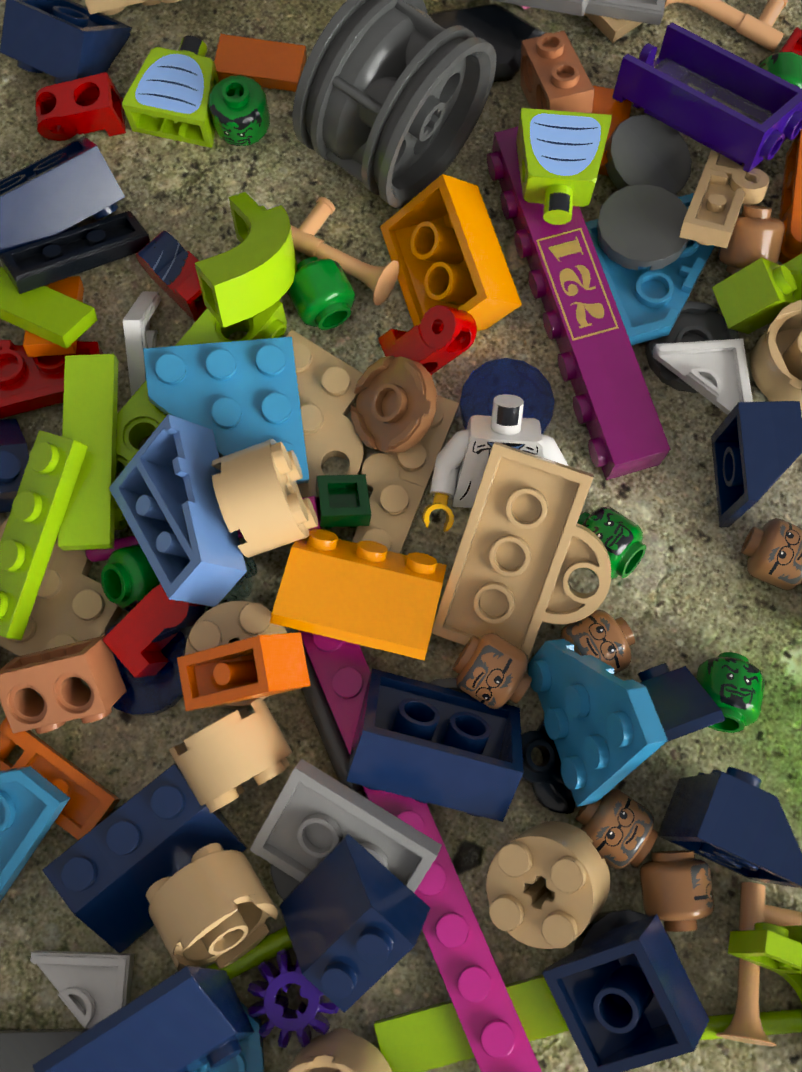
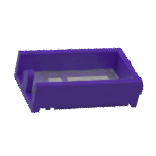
M670 23L666 28L659 56L656 60L657 47L650 43L643 47L639 59L630 54L622 58L612 96L613 99L621 103L627 99L633 102V106L637 109L640 107L644 108L646 114L740 165L745 163L743 170L748 173L762 160H771L778 152L782 143L786 139L791 141L795 139L802 129L801 88L674 23Z

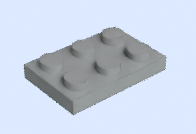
M301 759L294 767L249 850L301 882L349 834L414 893L436 859L442 845Z

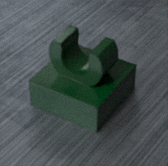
M366 474L317 476L315 488L320 527L331 529L332 527L350 526V528H356L358 526H369L371 509Z

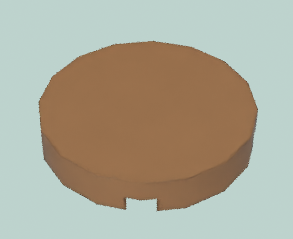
M387 356L380 358L370 365L360 377L354 391L355 394H358L356 406L351 405V419L355 432L366 446L389 454L400 453L417 445L430 429L436 413L437 390L432 375L421 363L405 357Z

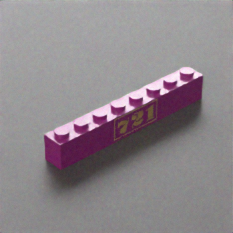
M518 127L495 132L492 152L487 154L488 171L493 181L499 180L502 189L500 201L505 218L507 220L512 218L516 228L514 241L517 253L521 259L526 258L531 270L528 274L531 292L535 299L541 298L545 309L543 323L546 334L550 340L555 339L560 351V354H558V366L564 381H571L576 395L573 397V408L576 418L580 424L586 423L591 439L588 441V450L591 460L596 468H602L606 480L658 466L671 449L580 207L573 206L572 219L566 224L553 225L547 223L543 219L544 204L528 203L523 199L516 145Z

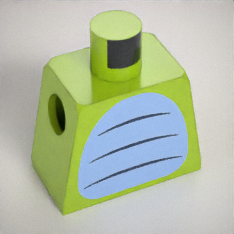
M190 35L184 36L178 51L161 47L151 49L122 102L132 131L212 148L215 128L209 111V95L212 88L219 82L214 61L209 57H205L207 45L201 39Z
M521 108L516 145L523 199L528 203L544 204L543 219L547 223L553 225L566 224L572 219L573 206L585 207L590 204L612 115Z

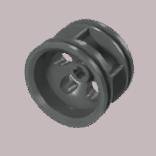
M347 0L334 14L319 36L302 71L295 93L292 113L295 135L302 144L309 149L315 150L325 160L341 167L362 182L370 192L380 195L387 204L394 208H402L447 170L469 138L483 111L493 84L497 62L496 51L489 42L476 37L471 30L464 26L456 25L444 29L435 23L431 16L427 14V8L423 0Z

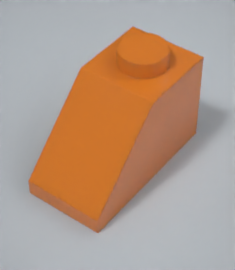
M301 632L258 635L177 657L186 711L255 699L311 686Z

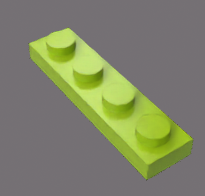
M41 430L38 431L34 446L30 452L23 478L13 501L12 509L0 541V636L21 641L88 445L79 441Z

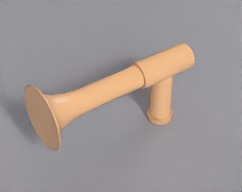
M667 0L665 8L673 3L693 6L732 27L742 36L774 52L784 33L775 29L773 25L788 0H767V4L758 19L748 13L745 14L721 0Z
M319 197L316 205L300 227L297 228L291 225L294 249L309 257L331 259L338 262L343 272L365 283L373 292L374 304L381 305L389 297L399 274L398 261L393 260L386 266H373L315 237L327 218L335 211V206L329 199Z
M754 882L741 883L739 931L754 930L755 923H769L778 926L802 925V912L765 904V885ZM739 958L735 1013L730 1025L724 1032L716 1033V1036L744 1043L774 1047L777 1044L768 1039L763 1031L760 1020L759 965Z

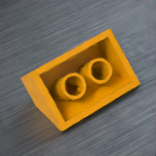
M441 174L380 226L391 261L396 260L399 263L397 279L414 327L421 323L424 314L431 307L444 305L470 313L475 319L478 332L490 328L522 305L478 185Z
M311 529L307 538L295 541L291 547L271 613L270 623L425 661L447 565L437 563V560L428 554L412 552L404 555L387 551V547L378 542L360 541L354 543L338 539L335 533L328 530Z

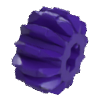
M281 949L277 953L279 970L267 960H264L258 966L260 974L267 982L260 980L252 981L248 986V992L254 996L264 998V1000L251 1005L248 1008V1014L250 1017L267 1015L268 1019L259 1029V1034L262 1037L268 1036L274 1026L281 1029L278 1038L279 1047H287L292 1031H296L299 1043L302 1047H305L311 1041L309 1025L318 1033L325 1035L330 1029V1024L321 1012L334 1014L338 1013L339 1008L330 999L323 996L324 994L302 975L298 960L296 965H293L288 950ZM292 984L300 985V996L308 999V1005L306 1006L302 1001L297 1010L288 1008L289 998L281 995V988L284 992H287Z

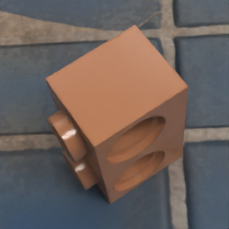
M565 31L546 33L539 37L522 40L520 86L531 109L592 113L594 87Z
M106 635L18 656L0 669V702L13 734L35 729L37 734H43L61 727L66 721L81 719L82 723H92L111 714V707L127 690L114 655L102 640ZM80 678L83 679L89 685L90 688L86 687L81 682Z

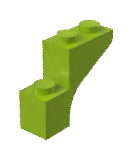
M802 254L783 265L761 257L712 287L729 329L750 334L771 323L787 305L802 300Z

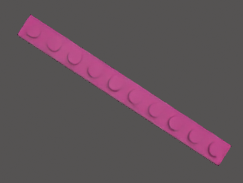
M298 630L301 632L304 646L350 754L371 673L358 644ZM363 786L368 800L442 845L436 859L414 893L430 907L422 930L481 1072H542L427 803L382 790L368 789Z

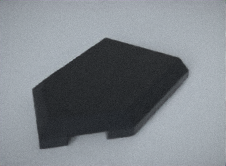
M497 3L427 13L435 23L444 29L456 25L464 26L471 30L476 37L486 40L494 47L497 62L493 82L512 80L521 69L522 40L546 34V32Z

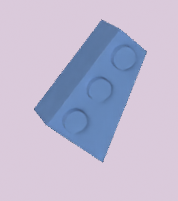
M168 414L112 483L109 490L168 598L214 607L220 603L243 577L247 569L243 554L238 548V545H240L238 532H229L213 487L212 475L221 472L219 469L211 466L212 461L219 458L213 430Z

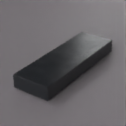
M126 211L0 254V259L4 270L19 294L136 254L150 242L148 233L132 212Z

